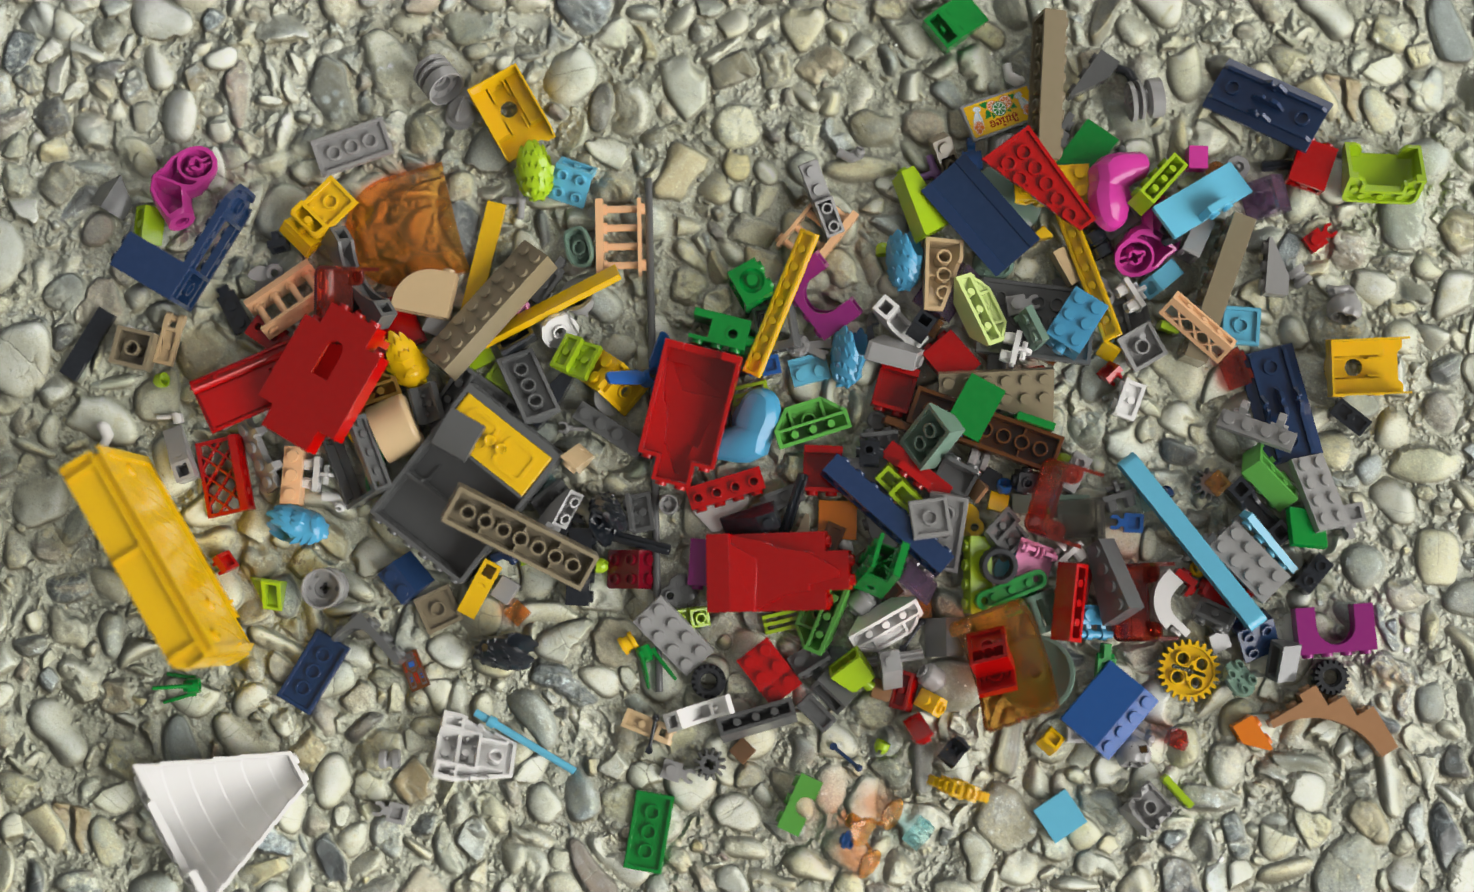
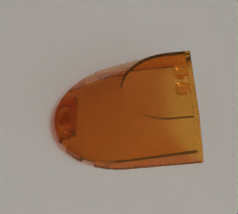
M443 162L382 178L366 187L357 196L358 204L348 213L345 226L354 239L355 252L361 272L368 278L379 284L397 288L400 282L408 275L424 269L443 271L444 268L455 270L457 275L470 272L446 183Z

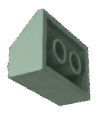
M928 403L900 439L899 443L920 471L936 468L964 433L965 428L955 415L932 403Z

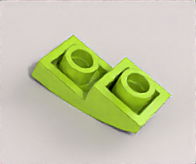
M707 606L676 609L694 628L711 625Z

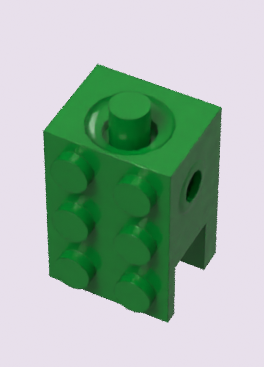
M755 257L727 272L728 284L746 315L753 312V308L768 300L770 302L775 288L770 277L766 279L763 264L761 261L757 262Z
M695 307L694 322L710 325L708 337L689 333L688 343L744 357L746 347L751 348L755 337L749 336L752 321Z
M882 532L877 538H873L871 544L867 545L865 552L861 553L858 560L860 567L854 573L856 584L853 586V588L881 599L900 579L910 544L904 541L898 548L882 543L885 535Z

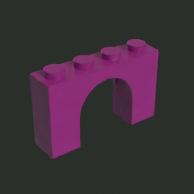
M817 250L811 255L792 303L802 310L804 319L808 323L811 322L814 326L815 334L819 338L822 337L825 341L843 326L860 316L863 310L853 296L831 310H821L812 305L807 296L808 283L829 266L828 262Z
M691 538L688 585H692V589L703 590V586H707L706 539Z
M1373 603L1348 604L1350 629L1346 638L1337 644H1330L1319 635L1316 625L1315 607L1290 609L1293 642L1302 645L1301 659L1314 658L1313 654H1321V657H1333V653L1340 652V656L1352 655V651H1359V654H1371V650L1378 649Z

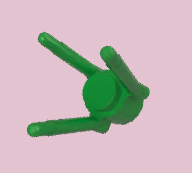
M646 644L635 650L640 661L647 689H650L646 663L653 660V655L672 679H677L659 656L655 647L650 648V645Z
M167 672V676L187 680H184L183 684L151 687L152 690L183 688V691L187 692L164 700L163 704H167L187 697L197 696V693H201L200 677L196 678V675Z

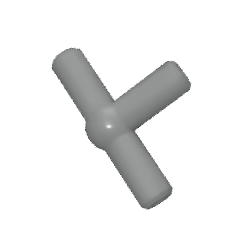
M517 184V197H502V204H517V219H524L526 198L520 192Z

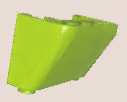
M1344 142L1341 170V195L1344 201L1409 205L1419 199L1427 182L1421 145H1405L1399 150L1398 154L1361 153L1362 147L1359 143Z

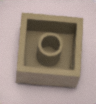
M117 325L108 362L117 366L152 373L154 367L153 358L159 335Z

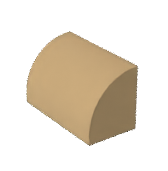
M1067 246L1053 251L1049 257L1066 286L1073 287L1080 283Z

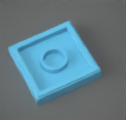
M1226 306L1220 327L1237 341L1235 345L1259 346L1261 308Z
M1065 788L1033 809V812L1054 843H1057L1087 823V820Z

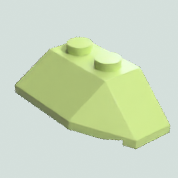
M971 272L955 277L953 304L969 337L985 346L1004 341L1007 321L991 288L976 278Z

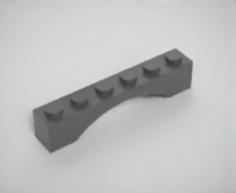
M346 226L329 227L321 243L363 315L366 316L367 322H370V320L377 322L381 325L379 329L389 328L398 313L390 300L376 293L366 281L357 261L354 239Z

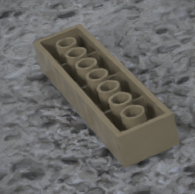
M1044 8L1032 20L1027 126L1031 127L1054 161L1057 162L1063 154L1061 139L1064 134L1062 121L1065 113L1062 110V106L1065 100L1063 84L1066 81L1064 66L1067 62L1065 47L1068 43L1066 29L1069 19L1065 10Z
M1233 212L1225 220H1222L1219 227L1221 231L1220 237H1217L1213 244V248H1215L1214 254L1210 255L1207 262L1209 269L1202 276L1201 283L1203 286L1201 291L1198 290L1194 300L1197 301L1196 306L1219 326L1257 220L1238 212ZM1190 322L1189 326H1186L1185 328L1193 329L1192 322ZM1197 333V339L1201 342H1208L1206 334ZM1182 334L1185 338L1183 343H1180L1177 348V360L1197 368L1206 364L1209 356Z
M524 239L422 353L436 367L456 381L557 270V266L545 253Z
M458 482L440 515L442 522L579 591L582 590L599 559L596 551L461 482Z

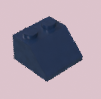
M412 551L399 557L377 574L402 605H406L435 581Z

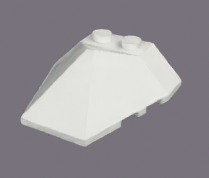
M444 710L436 737L431 767L432 777L448 781L512 778L517 743L497 732L492 733L485 729L481 723L476 724L468 720V716Z

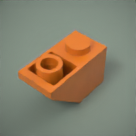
M1247 714L1228 726L1238 743L1269 751L1273 749L1271 746L1272 740L1267 733H1263L1261 730L1262 724L1257 716Z

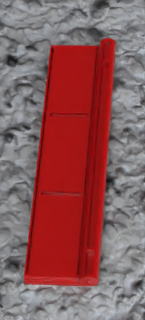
M393 296L388 297L390 302L392 301ZM396 311L398 314L390 327L381 329L386 332L384 335L386 340H388V331L391 330L397 335L398 332H402L416 346L428 342L414 314ZM290 339L189 381L190 390H193L212 434L271 408L272 403L258 394ZM333 342L329 345L313 373L325 380L328 379L343 353V347L340 342ZM378 346L376 350L385 354L383 358L387 359V350Z

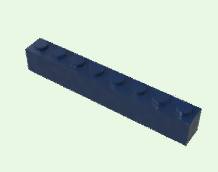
M837 453L820 473L827 482L899 545L903 541L909 543L908 553L935 577L955 557L947 546H942L938 542L937 538L913 541L908 512L903 507H898L893 503L894 500L888 494L884 495L876 483L867 480L860 469H855L850 465V461L845 456H840Z

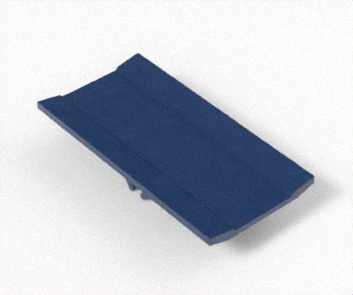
M1231 58L1224 65L1202 104V107L1303 153L1307 152L1313 138L1333 106V103Z
M965 153L921 190L995 277L1040 240L1038 235Z
M1288 343L1237 356L1236 359L1247 398L1251 402L1250 409L1253 419L1271 424V422L1276 423L1280 412L1288 414L1285 425L1289 426L1288 431L1298 434L1291 453L1264 444V452L1269 458L1273 456L1276 460L1274 465L1286 463L1294 458L1323 453L1293 344Z

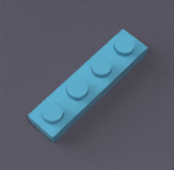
M1246 510L1239 514L1243 520L1241 522L1242 525L1255 534L1253 538L1259 544L1265 546V550L1285 571L1294 574L1298 567L1255 515Z

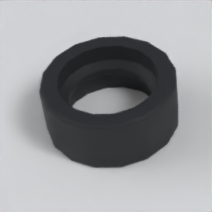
M999 546L990 547L980 557L979 569L985 579L993 584L1002 585L1013 580L1017 574L1018 562L1015 555L1008 549ZM997 554L1004 555L1009 560V570L1000 577L991 575L987 567L990 558Z

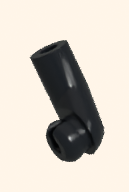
M1118 64L1115 73L1125 76L1128 81L1133 83L1139 80L1133 69Z

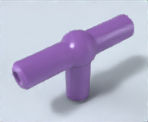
M930 154L926 156L930 171L920 174L924 181L931 178L935 180L941 174L937 168L934 156Z

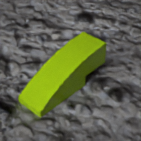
M888 462L875 475V479L909 514L908 501L921 500L923 498L897 472L898 470Z

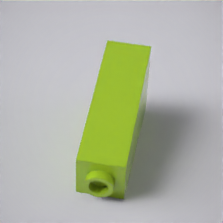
M915 166L899 169L892 183L913 239L917 244L926 237L940 232L949 223L921 192L927 184Z

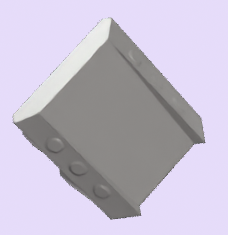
M1147 781L1119 811L1120 815H1123L1139 832V835L1147 838L1152 832L1157 831L1161 827V823L1172 814L1175 807L1150 781Z

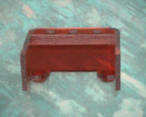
M318 266L314 273V314L323 318L332 302L337 305L341 302L351 308L349 312L353 313V286H359L364 282L365 271H379V267ZM333 342V343H331V344L341 345L340 342Z
M1054 458L1045 459L1041 464L1025 515V529L1030 533L1081 549V544L1064 539L1065 527L1061 522L1053 520L1064 482L1077 484L1082 480L1084 472L1104 477V473Z
M1175 562L1126 564L1144 608L1119 625H1112L1114 639L1118 642L1179 640V636L1163 637L1161 624L1156 621L1150 622L1148 583H1154L1159 579L1160 567L1175 566Z

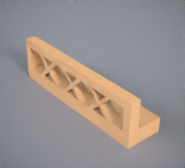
M1179 291L1159 311L1161 316L1217 364L1233 349L1237 342ZM1172 305L1177 310L1178 316H1171L1166 310ZM1182 320L1192 322L1193 329H1186L1182 325ZM1197 333L1206 334L1208 342H1201L1197 339ZM1212 346H1220L1224 350L1219 357L1212 351Z

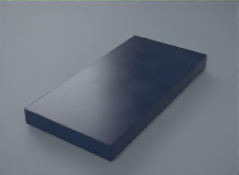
M319 628L316 629L277 693L278 697L308 715H311L351 649L342 642H334L331 639L332 636Z

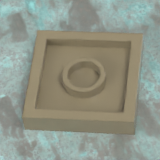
M449 584L413 600L428 635L465 619L463 614L457 611L459 605Z

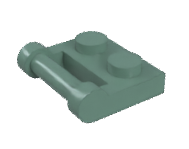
M1032 304L1025 307L1019 315L1013 318L1023 331L1027 342H1029L1028 348L1032 352L1041 348L1050 339Z
M1054 588L1024 598L1026 604H1029L1037 626L1036 632L1038 635L1051 631L1055 598ZM1036 600L1038 601V604L1040 606L1041 612L1043 614L1047 626L1044 625Z

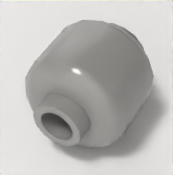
M856 589L847 601L849 605L848 610L855 616L858 614L863 616L876 605V596Z
M933 663L922 665L917 672L918 683L931 692H935L938 689L941 690L946 684V673Z

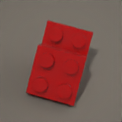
M1004 625L966 634L969 663L976 677L980 699L1018 690L1014 658L1008 647Z
M768 637L736 660L768 703L783 699L802 684Z

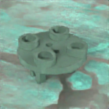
M1239 659L1225 664L1223 674L1219 678L1221 682L1225 680L1234 697L1250 696L1253 694L1257 684L1256 677L1249 672L1244 663Z

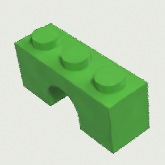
M803 772L800 775L796 774L791 784L794 786L792 793H787L783 802L786 806L783 811H779L775 819L778 822L777 827L799 837L807 818L796 811V803L801 798H810L815 801L823 782Z

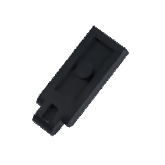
M226 284L216 289L219 294L217 300L234 334L239 336L245 332L251 324V320L234 289L230 290Z

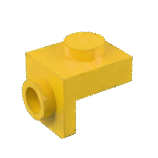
M922 687L913 704L939 718L945 712L948 701Z

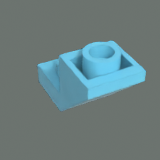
M1171 258L1152 275L1142 281L1139 286L1146 285L1147 289L1144 291V294L1148 300H1151L1184 274V272Z

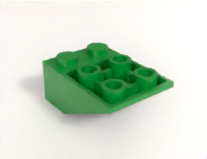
M951 0L923 20L922 28L946 55L987 23L989 19L973 0Z

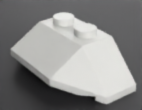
M891 597L872 608L867 614L858 616L847 636L853 647L858 646L861 651L879 652L911 634L919 618L923 615V611L915 597Z

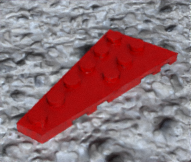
M1029 125L981 159L1078 231H1081L1096 220Z

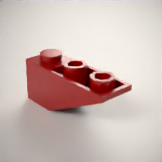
M920 712L902 720L912 742L923 746L932 741L931 737L934 736V733Z

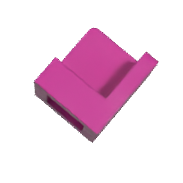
M1189 145L1185 149V162L1188 164L1185 172L1204 173L1208 169V146Z

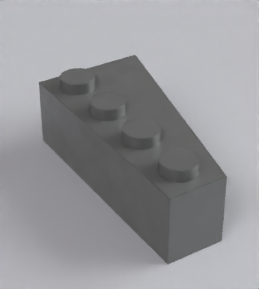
M1114 538L1098 539L1086 547L1102 625H1119L1144 608L1142 600Z

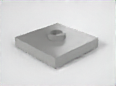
M947 496L908 501L913 541L953 535Z

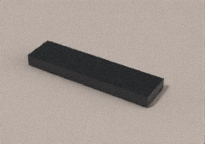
M98 307L59 372L77 382L117 316Z

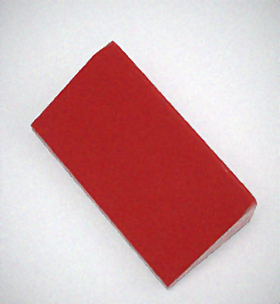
M903 670V687L893 689L888 707L906 712L912 711L919 685L917 674Z

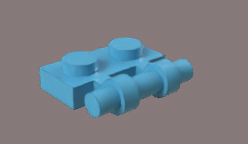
M1085 605L1082 638L1084 640H1092V638L1107 640V638H1113V631H1107L1106 626L1102 625L1099 606ZM1091 625H1097V631L1092 630Z

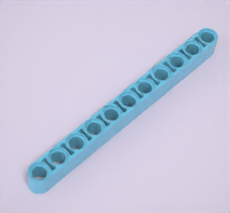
M1131 452L1119 461L1117 466L1123 475L1136 488L1139 495L1242 624L1251 632L1266 621L1264 613L1134 452Z

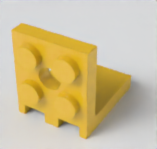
M603 350L587 382L580 381L598 392L625 417L648 388H644L641 385L609 384L605 378V373L631 369L622 361ZM627 386L626 392L621 394L622 389Z

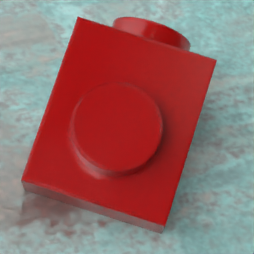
M1175 568L1173 573L1186 585L1180 595L1182 597H1188V595L1191 597L1197 590L1196 584L1198 581L1191 576L1192 573L1186 568Z

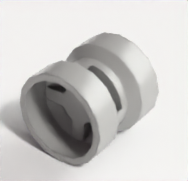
M1302 264L1288 272L1289 279L1293 280L1294 287L1297 290L1313 279L1310 274L1304 272L1305 267Z
M972 447L966 464L968 462L978 466L979 470L985 471L991 453H982Z
M665 495L659 501L660 510L664 514L672 515L678 510V501L672 495Z
M380 749L378 757L379 769H386L387 767L400 769L401 750L394 749L393 751H388L387 749Z

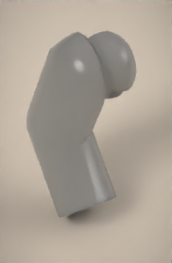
M861 146L856 147L855 150L850 152L839 148L836 156L849 163H854L864 157L865 150Z

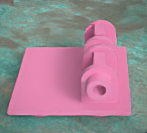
M1021 537L1015 555L1018 562V570L1015 576L1033 569H1039L1046 573L1048 579L1052 562H1056L1058 559V555L1054 551L1055 549ZM1035 575L1033 581L1037 582L1038 577Z

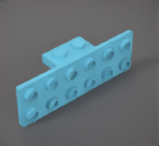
M1228 162L1155 205L1152 211L1172 238L1176 239L1204 221L1215 219L1221 214V211L1225 213L1233 207L1234 203L1251 194L1252 189L1233 164Z

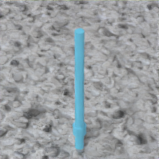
M476 709L473 716L485 722L486 726L499 730L567 772L575 773L577 768L500 723L497 721L498 718L493 715L489 716Z

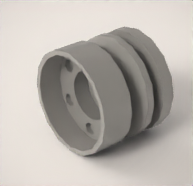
M429 55L415 67L413 79L433 104H448L462 92L464 79L444 55Z
M1161 78L1146 79L1144 87L1140 80H1136L1134 83L1132 81L1125 83L1124 105L1131 122L1137 121L1138 118L1144 120L1146 112L1151 119L1164 117L1166 112V95Z
M331 567L315 569L309 572L301 585L303 599L308 605L316 609L338 606L346 599L349 591L348 579L344 573ZM324 586H331V590L324 589Z

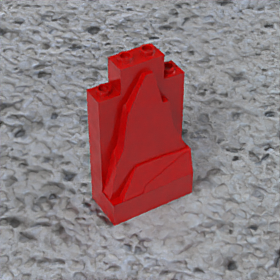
M665 338L638 452L642 453V457L653 459V456H656L651 479L655 480V484L666 486L669 483L674 485V489L685 491V488L689 489L691 486L695 466L698 467V471L709 473L710 470H715L743 357Z
M826 531L706 534L707 613L830 610V606H833V595L830 594V590H853V586L856 584L855 574H852V566H855V555L852 554L851 550L829 551L832 539L831 535H828Z

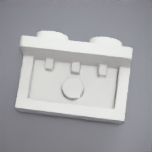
M1126 377L1120 380L1117 386L1119 393L1117 398H1114L1111 403L1110 409H1113L1111 415L1134 422L1147 386Z

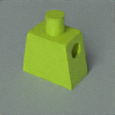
M855 646L828 666L831 679L851 692H857L862 687L866 691H871L875 686V683L872 681L875 677L873 667L858 646Z

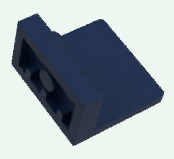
M1263 607L1260 610L1264 613L1267 620L1250 632L1238 618H1236L1231 627V631L1238 638L1245 663L1268 655L1271 640L1278 639L1274 620Z

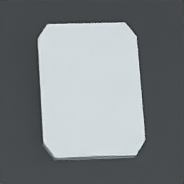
M745 495L744 500L733 502V499L725 501L726 505L715 508L714 505L709 506L707 511L697 514L696 511H693V513L712 532H717L723 528L719 519L741 511L748 504L750 496Z

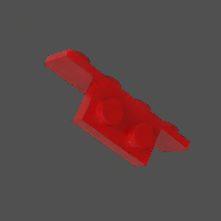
M891 441L884 450L883 458L899 469L897 472L905 479L909 477L913 480V485L922 491L924 489L930 494L931 490L950 493L953 489L949 483L931 469L920 471L904 448L895 441Z

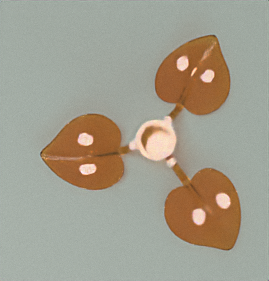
M901 797L885 806L881 814V821H876L873 817L861 818L855 813L849 814L845 820V826L851 830L853 845L855 847L865 845L868 848V853H865L859 862L858 872L861 880L873 873L881 860V852L878 849L873 850L867 841L876 825H883V829L889 830L898 823L903 812V799Z

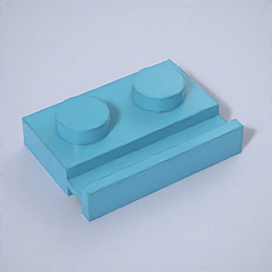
M813 355L787 360L794 388L831 379L827 360L823 361Z

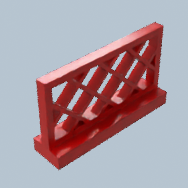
M240 434L227 435V437L196 443L195 447L208 519L256 510L242 436ZM228 441L229 449L224 454L218 448L222 442ZM209 446L213 449L208 458L203 455L202 447ZM216 452L223 456L218 465L211 461ZM226 460L232 463L229 473L222 469ZM209 463L216 468L211 477L206 474V467ZM219 471L227 475L222 484L215 480ZM230 478L235 481L236 485L232 491L225 487ZM212 482L219 486L215 495L209 492ZM222 490L230 494L225 503L218 498ZM233 497L238 499L239 508L233 509L228 505ZM217 501L223 506L218 513L213 514L212 506Z

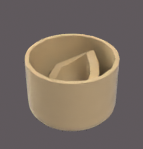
M403 394L394 395L365 408L371 430L389 464L414 454L425 441L421 427L415 423L411 405Z

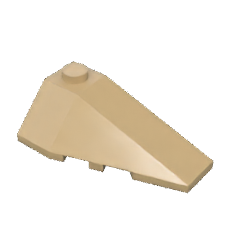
M926 237L921 245L923 247L921 265L923 308L928 311L943 312L954 283V278L957 276L963 260L964 240Z

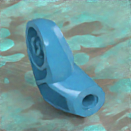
M756 388L750 390L742 398L732 415V426L724 429L717 460L752 463L768 454L771 442L775 436L773 431L781 416L780 401L773 391L767 388Z

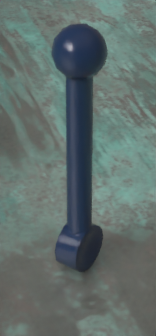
M836 743L830 744V749L835 750L855 767L857 772L862 771V765L856 764L837 747Z

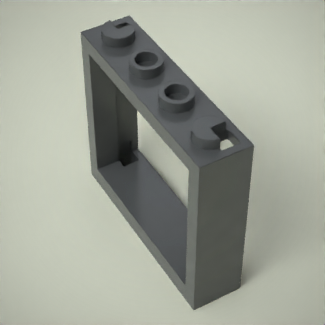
M366 413L358 415L349 431L371 488L364 495L361 492L344 443L341 444L327 436L322 442L347 510L365 505L392 487ZM328 439H330V440H329V443H330L329 446L327 445V442H326V440H328Z

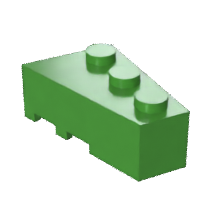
M1257 443L1243 453L1241 474L1246 481H1250L1254 485L1257 493L1262 494L1267 499L1271 507H1275L1280 512L1298 500V489L1284 470L1280 472L1274 465L1276 461L1274 457L1271 456L1269 458L1263 450L1264 444Z

